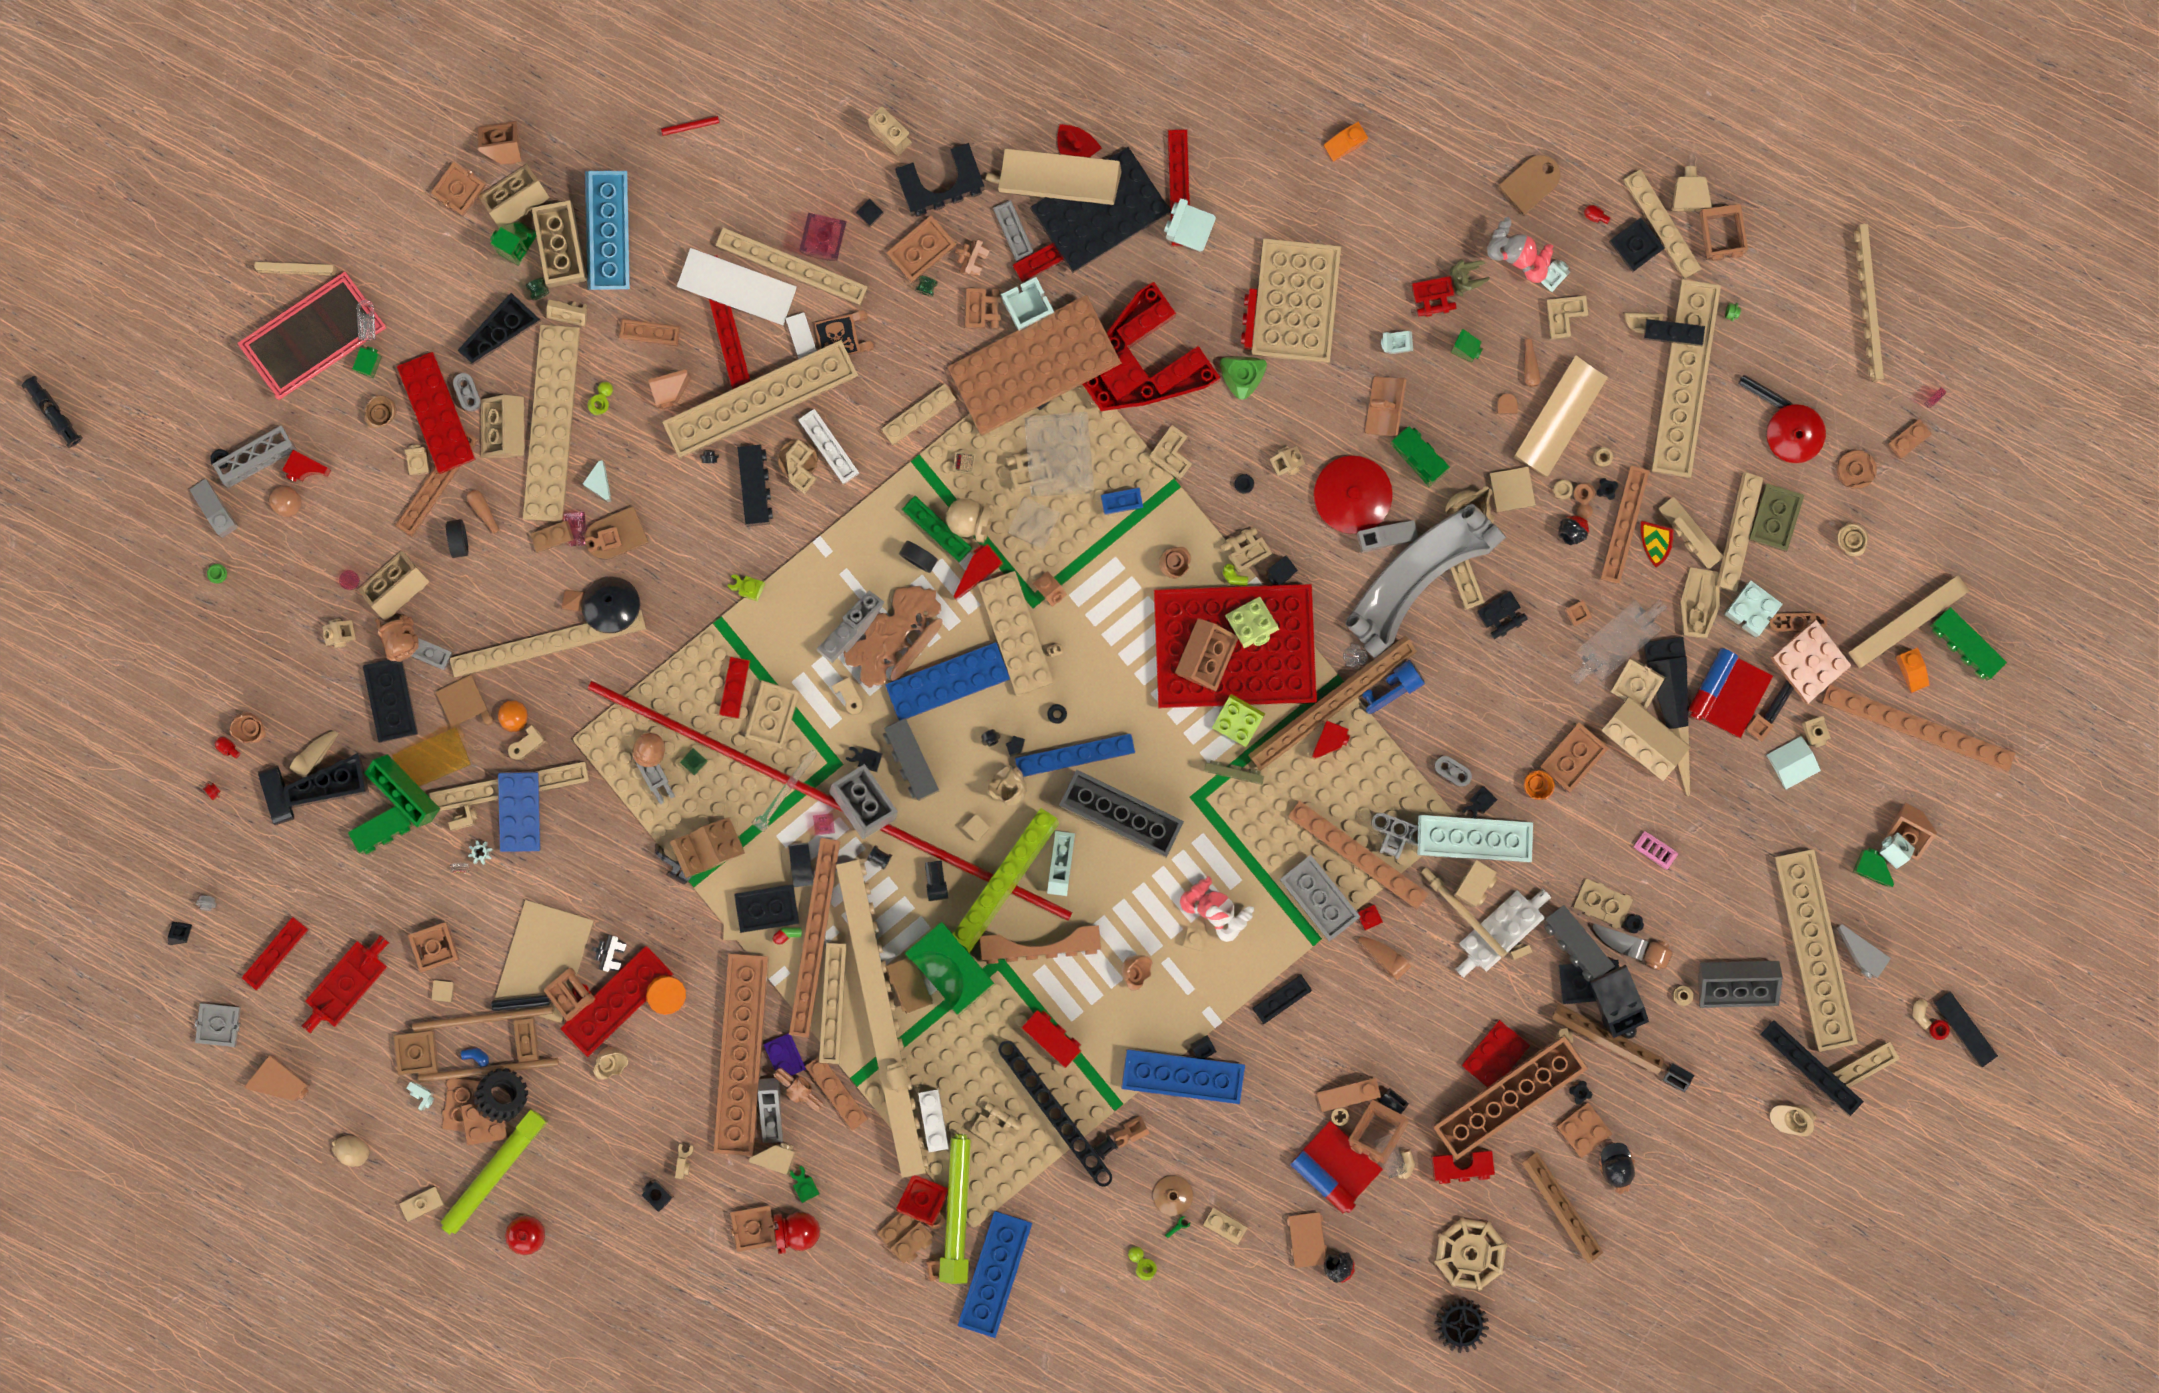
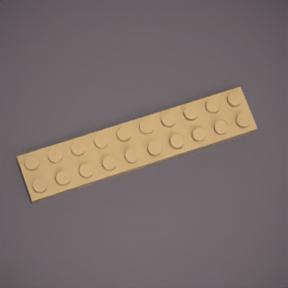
M1681 280L1675 322L1705 326L1704 343L1702 347L1671 343L1651 472L1691 478L1721 285Z
M540 325L523 512L524 520L563 522L580 328Z
M842 340L662 423L678 457L682 458L858 377V374Z
M1812 849L1774 857L1817 1051L1821 1052L1858 1044L1815 851Z

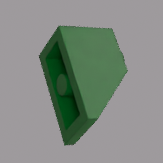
M1462 329L1451 353L1472 363L1474 358H1479L1483 350L1480 347L1482 342Z
M1871 848L1861 850L1853 873L1888 888L1893 887V879L1884 857L1879 856L1880 852Z

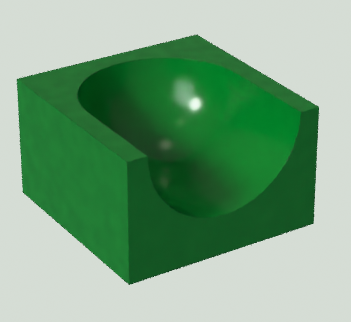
M943 922L939 923L905 952L907 957L923 972L957 1015H961L996 985Z

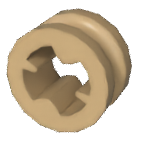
M1337 1108L1332 1111L1331 1120L1334 1124L1342 1126L1348 1122L1349 1114L1345 1109ZM1338 1111H1342V1114L1345 1113L1346 1116L1342 1119L1341 1123L1337 1122L1338 1119L1335 1120L1334 1115H1338Z

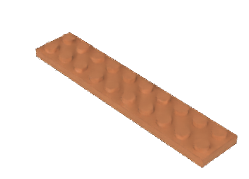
M728 954L713 1153L754 1156L758 1110V1082L761 1070L769 956Z

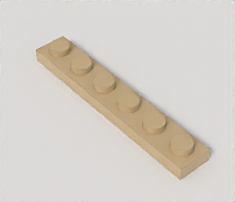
M1640 169L1623 180L1682 278L1687 279L1701 270L1700 265L1642 170Z
M1747 472L1742 474L1716 587L1736 592L1738 589L1763 477Z
M826 943L819 1063H840L847 944Z

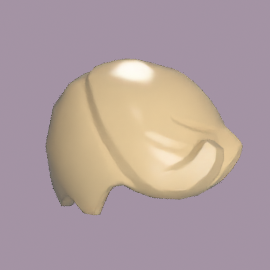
M1851 522L1845 524L1838 530V544L1849 556H1861L1866 549L1868 541L1867 531L1860 523Z
M608 1046L597 1055L593 1072L598 1079L602 1080L612 1075H620L622 1070L628 1065V1058L617 1048Z
M343 1136L332 1142V1152L346 1166L358 1167L368 1159L369 1148L357 1136Z

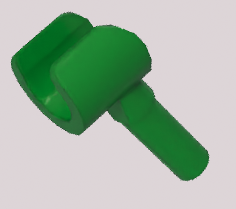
M1186 1216L1179 1218L1178 1224L1165 1234L1167 1238L1171 1237L1181 1228L1185 1229L1190 1226L1191 1222L1186 1226L1181 1224V1220Z

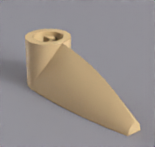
M332 731L312 742L293 760L290 770L303 778L312 775L339 733Z

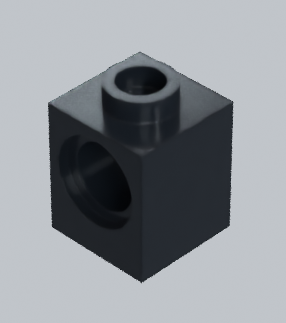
M1286 555L1267 569V578L1272 585H1282L1298 573V569Z
M658 1180L654 1183L650 1181L643 1188L645 1192L642 1196L658 1212L674 1198ZM654 1189L661 1191L662 1196L660 1200L652 1198L651 1193Z

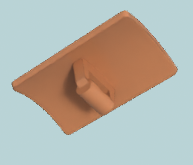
M1376 376L1373 378L1365 428L1366 434L1381 436L1398 435L1406 378Z

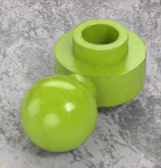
M601 382L598 386L599 394L591 397L588 401V409L594 415H601L608 410L609 403L606 397L613 393V386L609 382Z
M1138 1246L1130 1248L1128 1257L1131 1261L1138 1264L1136 1267L1137 1276L1142 1280H1151L1157 1272L1156 1264L1150 1259L1143 1258L1144 1252L1142 1248Z

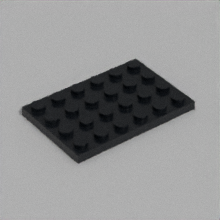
M1129 146L1107 159L1119 161L1121 167V176L1114 205L1045 197L1030 207L1072 273L1171 212Z

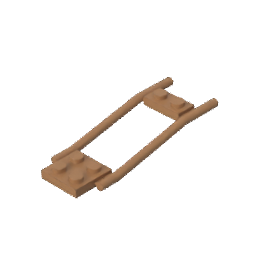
M547 1006L413 1023L412 1029L414 1033L394 1036L398 1075L418 1073V1081L421 1083L486 1075L498 1068H501V1071L507 1068L510 1072L558 1066V1057L538 1059L539 1052L534 1016L553 1014V1007ZM514 1019L518 1063L438 1072L435 1032L433 1029Z

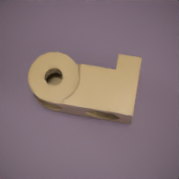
M849 677L832 686L835 694L841 692L846 702V710L850 714L857 715L862 712L863 703Z
M531 725L526 729L528 735L521 741L509 746L508 754L512 759L523 760L546 742L535 726Z

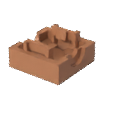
M448 922L408 935L420 973L460 960ZM440 941H442L443 944H444V948H443V949H442V945H441ZM418 946L420 947L423 959L421 958Z

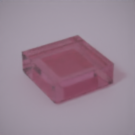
M1942 387L1939 388L1924 404L1928 408L1933 407L1946 394V391Z

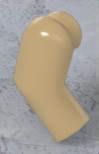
M1919 999L1913 1005L1912 1015L1924 1029H1927L1932 1024L1925 1016L1928 1003L1925 999Z
M1410 1149L1401 1151L1404 1165L1397 1170V1176L1400 1179L1409 1178L1415 1167Z

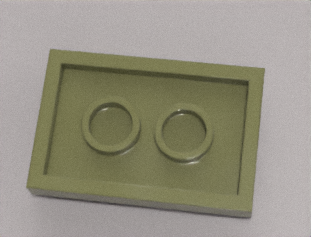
M1767 483L1749 540L1787 552L1804 495Z

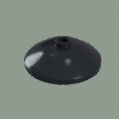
M619 577L602 578L594 582L584 593L581 603L582 614L588 625L596 631L609 634L617 633L632 625L638 617L641 606L640 597L635 587L627 580ZM607 598H612L610 602H605Z

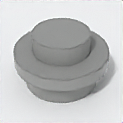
M199 896L196 905L200 906L199 909L211 911L212 908H216L215 898Z

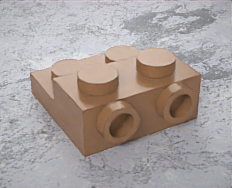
M899 1213L877 1233L903 1264L906 1261L910 1264L918 1256L916 1252L921 1247L925 1250L933 1243L931 1240L933 1235L921 1221Z

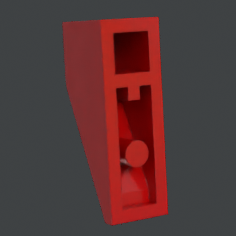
M988 544L985 547L980 545L973 551L975 554L972 556L954 594L956 601L1003 565V562Z

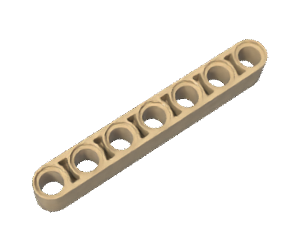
M1959 575L1955 576L1848 652L1859 669L1970 590Z

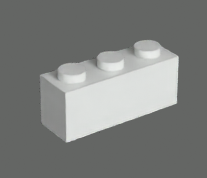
M939 1089L918 1093L928 1151L934 1152L949 1149Z

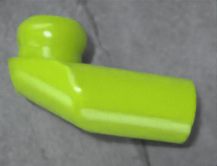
M1232 564L1224 566L1222 570L1223 576L1229 584L1248 585V576H1239Z

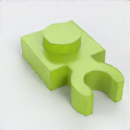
M733 574L731 577L737 580V583L735 585L728 584L729 589L732 591L739 590L738 594L740 596L758 602L765 583L745 576L743 581L738 575Z

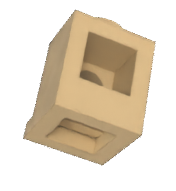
M1824 716L1802 723L1809 746L1815 744L1817 748L1826 745V740L1831 739ZM1816 729L1821 730L1820 736L1815 734Z

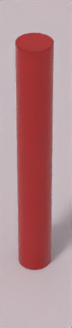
M718 116L661 128L662 136L718 124L720 121Z

